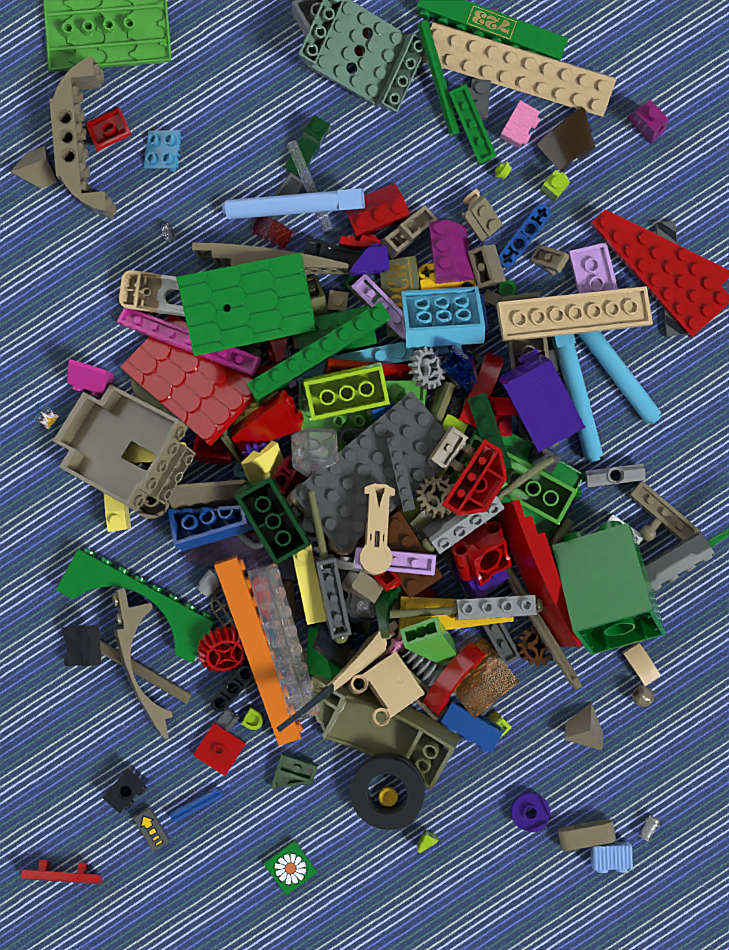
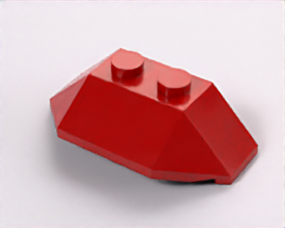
M484 439L442 503V506L458 516L486 512L507 480L502 450Z

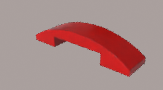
M474 643L468 644L441 672L428 691L423 703L438 715L450 701L448 697L472 668L476 669L487 654Z

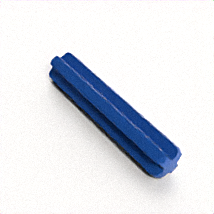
M216 787L170 813L171 820L177 822L223 796L221 788Z

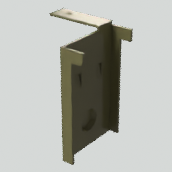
M234 421L220 438L238 463L241 464L244 456L242 452L246 450L240 451L231 439Z

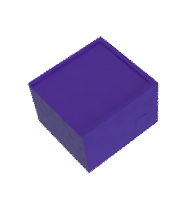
M535 348L518 357L519 363H523L498 376L497 380L506 397H510L517 411V418L529 441H532L538 452L586 427L552 361L542 354L537 355L539 351Z

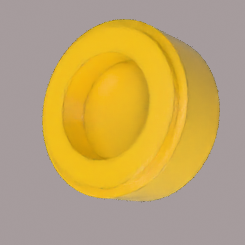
M391 786L383 787L379 792L380 803L386 807L396 804L398 800L396 789Z

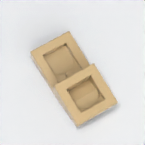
M639 642L634 643L622 652L644 686L661 676Z

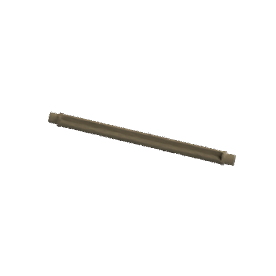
M511 567L505 569L509 575L506 581L515 596H527L526 591ZM540 614L528 616L568 683L572 685L574 690L581 688L582 684L578 680L580 678Z

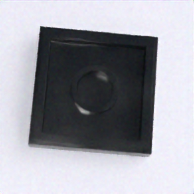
M327 621L320 622L312 648L339 668H343L346 666L355 635L351 633V635H348L346 642L337 643L329 634Z

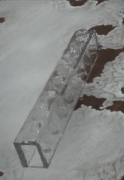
M273 563L259 566L247 571L289 717H291L315 697V693L278 566ZM318 704L297 720L309 719L319 713Z

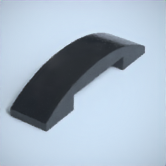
M307 237L304 254L347 263L350 269L365 252L364 249L362 251L309 237Z

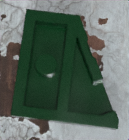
M282 752L271 789H277L280 786L294 787L299 784H312L318 763Z

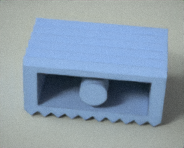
M629 841L612 842L590 847L591 866L596 872L607 873L608 870H616V872L624 873L628 869H633L632 845Z

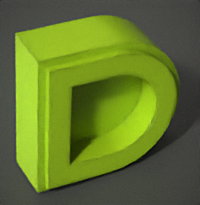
M250 706L241 725L250 730L259 729L264 721L262 713Z

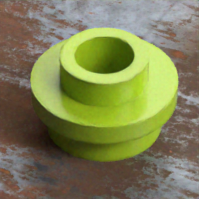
M508 161L505 163L501 162L495 169L496 178L504 180L512 170Z

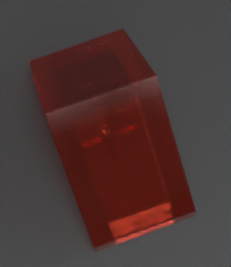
M264 216L257 218L251 233L286 249L293 231L277 220Z

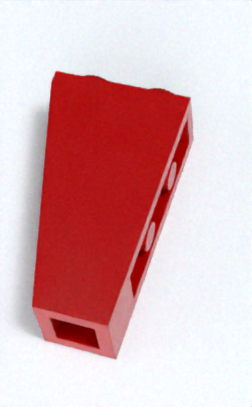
M281 390L236 423L233 427L231 439L240 451L246 450L245 445L247 443L253 447V443L260 445L263 442H269L302 429L303 413L297 409L292 397L288 396L285 390Z

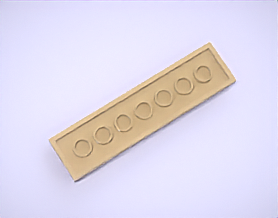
M647 286L505 301L496 304L502 342L643 327L653 324Z

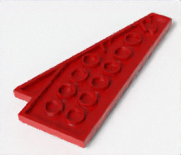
M606 209L590 223L644 286H647V290L680 325L689 338L696 335L729 304V294L721 286L729 279L728 269Z

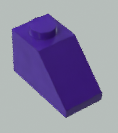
M381 244L370 245L350 269L349 276L387 273L390 269L387 246H382Z

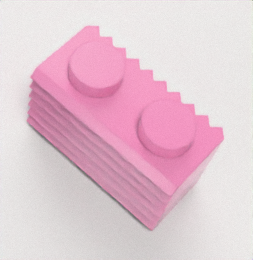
M520 100L503 129L500 139L517 147V149H520L522 144L526 146L531 137L528 134L531 128L535 129L540 121V118H538L540 111Z

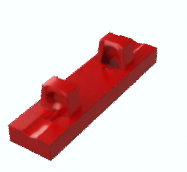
M40 860L38 870H22L21 878L28 880L102 884L103 877L87 874V863H78L77 873L49 871L50 861Z

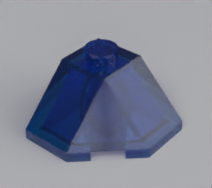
M454 344L440 367L469 393L477 382L475 357L461 344Z

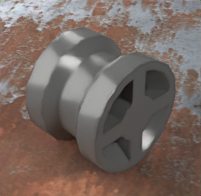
M228 707L216 723L222 724L228 732L240 716L233 714L232 710Z

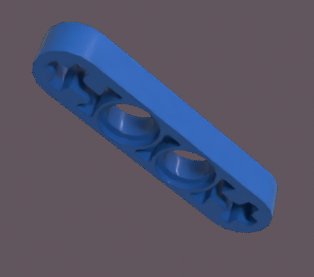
M538 205L502 250L499 259L503 268H510L514 265L547 222L551 214L548 206ZM544 210L546 218L542 216L538 223L534 221L539 214L537 211L541 212ZM532 224L535 227V232L533 234L526 233V225ZM516 239L522 240L523 248L516 249L513 246V241ZM510 251L514 252L510 257L511 263L506 262L505 264L502 256L506 257Z

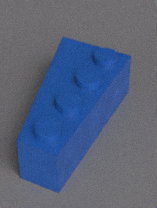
M240 505L221 506L219 508L202 507V509H168L173 543L181 551L254 530Z

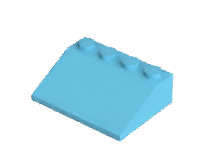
M478 286L401 291L406 348L484 343L485 322Z

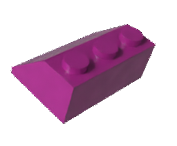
M450 220L429 222L428 235L435 284L474 280L472 264L468 254L470 249L466 226Z

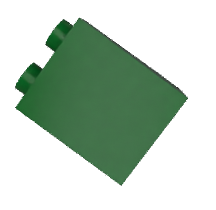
M609 521L602 524L598 532L584 535L582 532H572L563 536L561 543L552 545L573 632L590 655L666 635L643 558L629 523L622 524L620 521Z

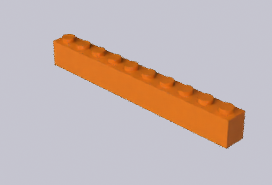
M237 554L217 561L214 566L278 745L281 746L301 739L303 727L300 720H295L281 732L277 729L280 724L295 714L297 710L294 702L290 703L288 696H291L288 685H284L282 678H284L283 670L276 664V660H278L275 649L271 650L269 644L272 642L269 631L265 632L263 624H265L263 614L258 613L257 606H259L256 595L252 596L250 588H253L251 580L245 576L243 571L246 570L244 560L239 559Z

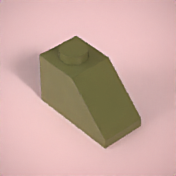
M318 276L307 277L315 317L327 315L326 299Z

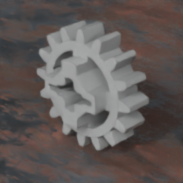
M423 347L414 351V356H410L412 363L408 364L412 368L409 374L414 376L412 381H417L416 386H422L423 390L435 389L436 386H440V381L445 379L442 374L446 373V370L443 369L446 363L441 362L443 356H438V350H433L432 347Z

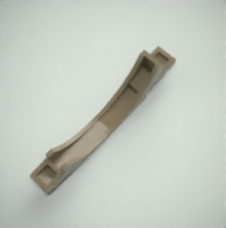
M125 589L114 590L115 594L112 595L113 604L118 608L116 621L118 625H121V628L114 629L122 664L134 694L151 724L162 738L168 739L165 719L172 718V712L156 705L143 693L136 682L131 666V646L134 634L140 622L152 610V603L128 607Z

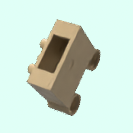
M396 651L362 675L352 677L348 683L349 690L354 694L364 692L369 686L383 708L374 710L370 715V721L376 727L388 724L391 717L425 694ZM356 679L360 680L363 684L360 690L356 689L353 685ZM378 712H381L385 717L383 723H379L376 720Z

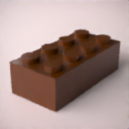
M400 509L388 517L387 546L390 550L429 554L423 548L421 540ZM435 564L434 575L395 572L401 578V586L409 598L443 577V573L437 564Z

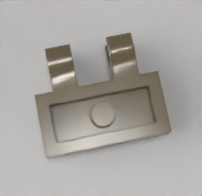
M450 426L429 459L444 470H447L450 466L455 471L461 473L465 466L454 458L460 450L472 456L475 449L465 443L468 439L465 434Z

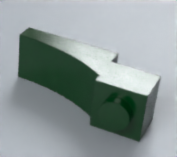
M313 115L284 169L301 179L321 148L323 140L331 130L330 124Z
M401 586L388 591L383 589L375 602L382 639L390 637L389 610H392L395 601L399 600L398 593L401 592Z

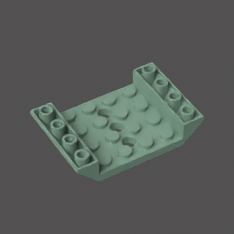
M322 0L298 56L309 68L374 106L397 113L425 50L421 37L415 33L409 35L403 33L352 0ZM364 28L370 31L369 39L364 38L362 34ZM356 46L362 48L363 53L360 57L354 52ZM348 63L354 66L353 74L347 72L346 66Z

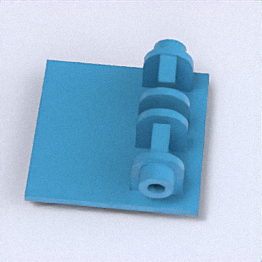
M180 130L148 131L144 169H168L171 172H176V169L179 167L177 157H180V154L178 152L181 151L180 143L182 137H180Z

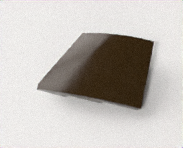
M584 107L560 122L536 144L561 172L576 158L582 161L595 148L594 139L591 136V127L586 115L587 111Z

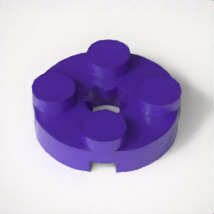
M537 792L523 793L512 802L511 815L518 828L532 833L540 831L546 826L550 817V807L544 797ZM530 807L531 809H536V812H533L535 814L533 817L525 814Z

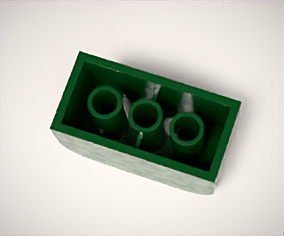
M270 471L234 491L237 502L275 565L310 546L304 528Z

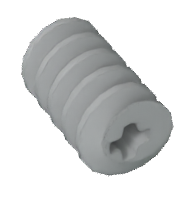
M407 650L401 656V658L408 656L406 664L413 662L412 670L418 668L417 676L423 674L421 681L429 680L426 686L433 683L443 671V667H437L438 663L431 662V660L410 650Z

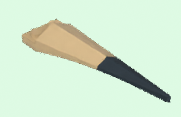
M395 620L389 623V638L395 635L394 630L399 627ZM379 630L369 636L332 681L305 706L277 727L278 731L281 732L386 653V644L389 638L382 639Z

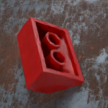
M395 183L364 195V209L344 210L357 240L362 237V234L366 236L367 234H373L403 222L410 216L404 198Z

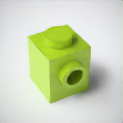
M555 170L540 190L555 202L570 184L569 178L563 172Z

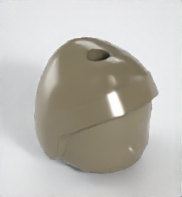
M638 685L632 693V699L636 705L646 707L653 702L654 694L650 688Z

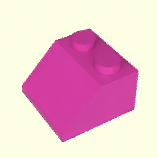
M69 359L67 383L73 385V390L83 392L86 389L91 391L90 395L101 398L109 385H112L115 374Z

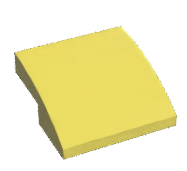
M271 441L260 453L253 451L241 462L248 482H251L268 471L274 476L284 458L278 443Z

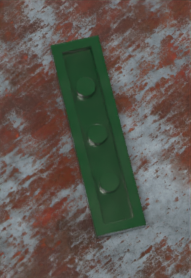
M487 393L468 398L467 400L482 442L485 439L502 450L505 470L512 468Z

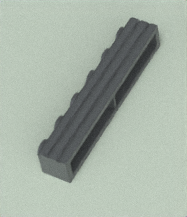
M399 436L388 438L386 442L402 512L413 510L415 505Z

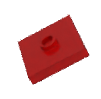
M214 722L193 756L226 776L247 742L230 731L227 732L225 728Z

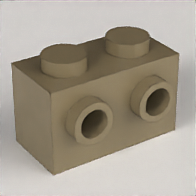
M495 244L483 245L468 251L478 288L492 287L506 281Z

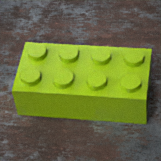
M381 362L304 378L312 421L390 404Z

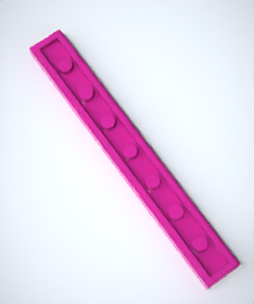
M123 308L117 320L119 325L193 353L188 329L139 310ZM237 348L198 355L254 377L262 361L260 357Z

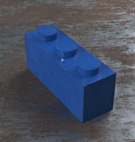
M454 699L441 721L449 731L458 732L464 740L472 741L478 745L477 747L484 752L489 751L490 753H492L505 731L503 727L457 699Z

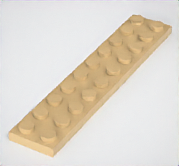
M432 23L431 32L442 68L482 80H491V83L572 108L581 109L584 107L589 113L604 116L616 82L615 77L442 24ZM424 53L422 62L428 63L426 53Z

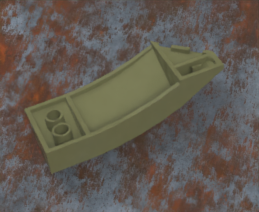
M313 675L306 689L307 697L312 700L332 679ZM344 683L314 706L312 710L317 723H320L324 740L328 739L346 745L370 756L380 753H395L404 756L416 765L423 776L425 787L431 791L461 739L460 735L449 731L440 723L409 706L391 717L388 724L376 727L371 723L370 715L374 710L383 708L371 690L366 689L360 694H354L349 690L348 683ZM354 685L356 689H362V687ZM381 712L376 714V720L379 723H383L385 720L384 715Z

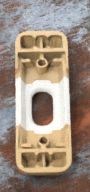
M129 270L123 274L119 302L124 308L185 317L183 306L168 304L165 298L169 290H179L176 277Z

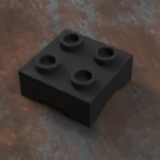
M99 625L62 628V635L66 641L65 666H93L102 664Z

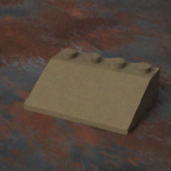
M232 480L176 485L171 498L168 500L171 508L183 510L184 508L202 509V507L213 506L219 508L227 505L239 506L234 491L249 482L248 480Z

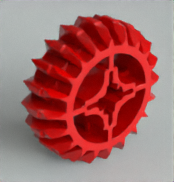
M224 625L222 629L216 627L215 631L209 630V635L203 634V639L199 640L197 648L198 658L203 667H206L208 671L213 670L215 673L221 671L222 674L226 670L231 672V669H238V665H244V660H247L239 633L233 626L227 628Z

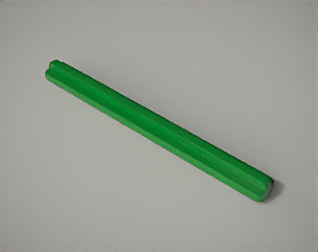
M427 20L419 22L417 26L449 135L453 136L460 133V129L430 25Z

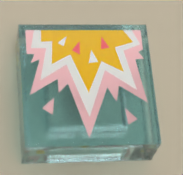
M45 404L34 419L46 430L50 431L62 416Z

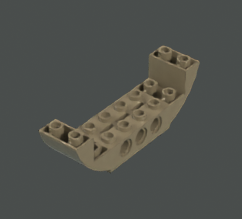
M90 56L77 63L64 75L56 88L53 99H49L56 177L90 211L102 217L114 219L113 213H116L115 202H112L111 197L105 191L92 192L87 179L90 177L89 166H86L88 149L84 146L87 134L82 124V121H85V113L81 109V102H83L82 90L102 88L101 81H104L103 69H100L99 63H96L93 56Z

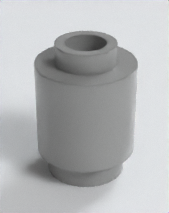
M210 568L197 586L198 590L207 597L214 594L221 586L216 569Z

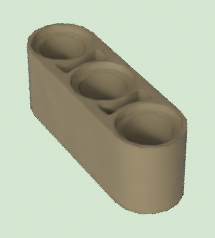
M611 819L571 825L558 829L560 846L563 851L603 845L616 841L613 820Z

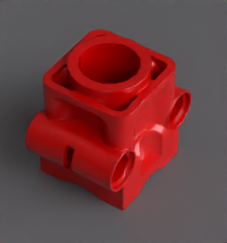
M497 521L483 523L450 547L459 577L465 581L474 579L480 586L488 582L495 573L504 571L512 565L501 524Z

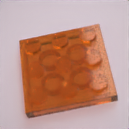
M484 637L475 645L487 655L475 670L473 668L453 691L474 719L519 682L518 678Z

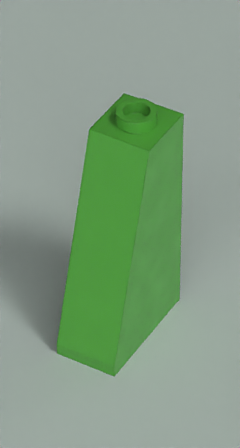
M438 617L400 629L405 649L440 665L450 663L458 654L454 639Z

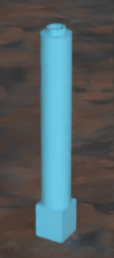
M598 331L578 334L645 424L650 422L652 425L661 418L659 415L662 412L602 333Z
M574 334L553 336L551 340L557 352L566 390L586 427L577 432L584 459H589V463L601 460L600 456L603 455L575 348Z

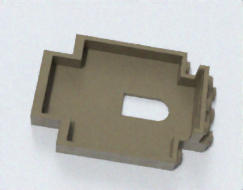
M111 384L101 400L83 392L53 442L68 450L59 466L61 469L136 512L143 505L147 495L166 504L196 454L179 442L184 437L188 426L179 419ZM133 442L156 455L148 470H143L123 459Z

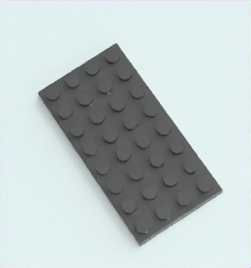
M411 391L291 493L312 517L307 492L315 491L323 531L343 553L366 533V524L368 522V517H366L368 495L364 494L366 486L374 483L386 484L395 489V495L389 498V513L401 504L386 439L399 436L413 494L418 489L420 483L424 484L425 478L429 480L431 476H434L442 469L431 461L429 457L446 431Z

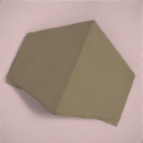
M45 146L27 152L10 171L40 189L58 183Z
M590 702L566 723L564 740L602 750L603 731L593 704Z

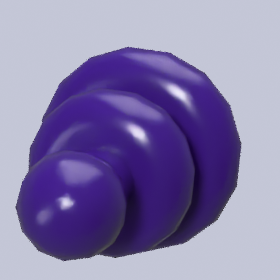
M266 442L261 443V445L253 443V447H251L247 443L245 445L246 451L242 453L243 455L248 454V456L253 451L260 453V450L264 449L268 444Z

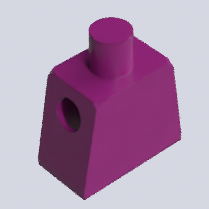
M651 100L641 104L627 117L650 144L666 131L668 124L666 115Z

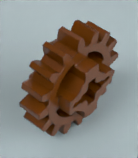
M529 625L530 630L523 629L525 635L518 636L522 640L517 643V646L522 648L518 652L519 654L524 653L522 659H529L528 664L530 665L535 662L537 667H539L540 662L547 665L546 660L553 661L552 655L549 651L542 657L548 648L537 630L532 625ZM534 634L533 638L527 640L530 635ZM539 641L542 644V646H539L537 650V648L534 647V644H537V642ZM526 649H531L534 657L530 656Z

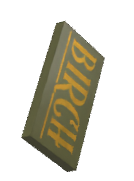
M417 256L389 260L390 269L388 272L380 273L382 291L402 311L401 291L421 290ZM386 324L387 338L399 337Z

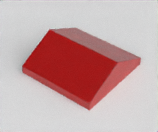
M120 107L85 123L97 151L132 135Z

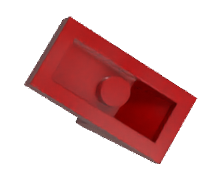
M490 397V405L501 437L512 436V416H517V411L510 397Z

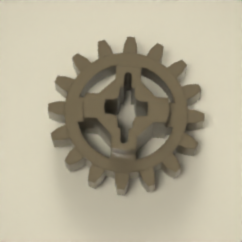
M431 476L430 481L425 478L424 484H419V490L416 491L415 495L418 497L416 503H421L419 510L425 509L426 516L432 513V518H435L436 514L443 518L444 513L448 516L451 514L450 510L442 506V503L455 485L454 483L448 484L449 478L443 481L442 476H439L438 479ZM428 488H430V491L427 492L426 494H424V492H425Z

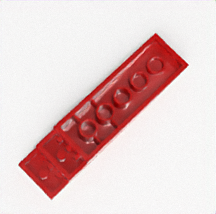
M519 499L502 503L505 509L497 513L499 522L529 594L535 595V598H539L543 602V609L539 612L543 621L560 647L581 646L580 640L572 629L562 584L545 532L537 533L533 517H525Z

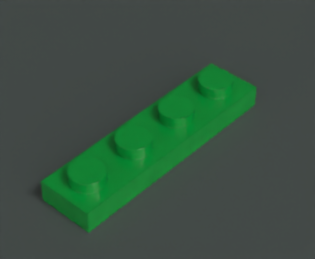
M467 84L450 91L449 94L478 163L481 164L497 157Z

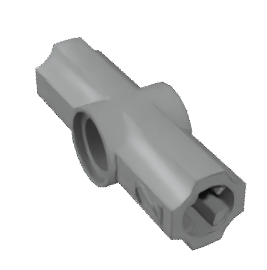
M643 464L585 471V481L588 488L645 480L646 474ZM613 470L619 472L620 477L617 481L612 480L610 477Z

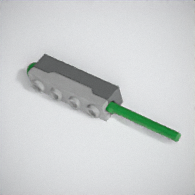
M729 527L708 540L700 530L644 563L653 592L660 589L662 583L666 581L672 582L677 579L679 573L683 571L687 573L694 569L696 563L700 561L704 563L711 559L714 553L712 547L729 536Z

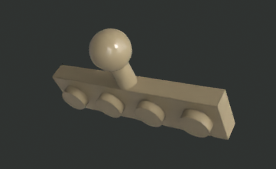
M640 481L628 495L654 518L649 526H644L641 529L640 535L642 539L646 541L653 540L656 536L655 530L660 524L680 541L700 531L645 482Z

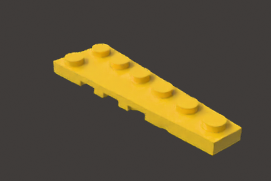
M399 597V610L453 607V601L461 599ZM454 614L399 618L398 636H401L400 629L434 617H438L446 630L511 622L514 617L455 621Z

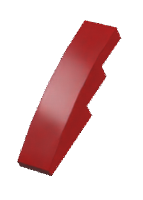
M486 352L467 399L485 392L488 399H490L504 359ZM466 399L458 421L477 428L468 400Z

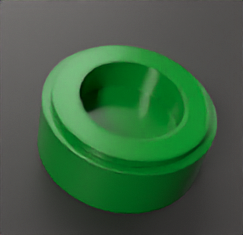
M506 280L497 287V293L501 296L515 295L517 291L516 284L511 280Z

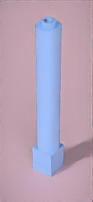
M359 188L226 200L222 210L223 215L227 216V219L364 209L365 199L364 189Z

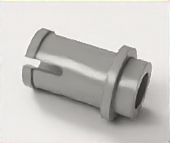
M652 815L645 818L646 823L639 833L642 839L649 842L656 828L660 826V820Z

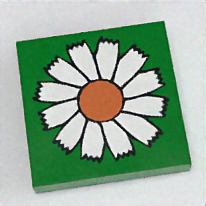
M296 840L264 862L265 867L286 895L318 872Z

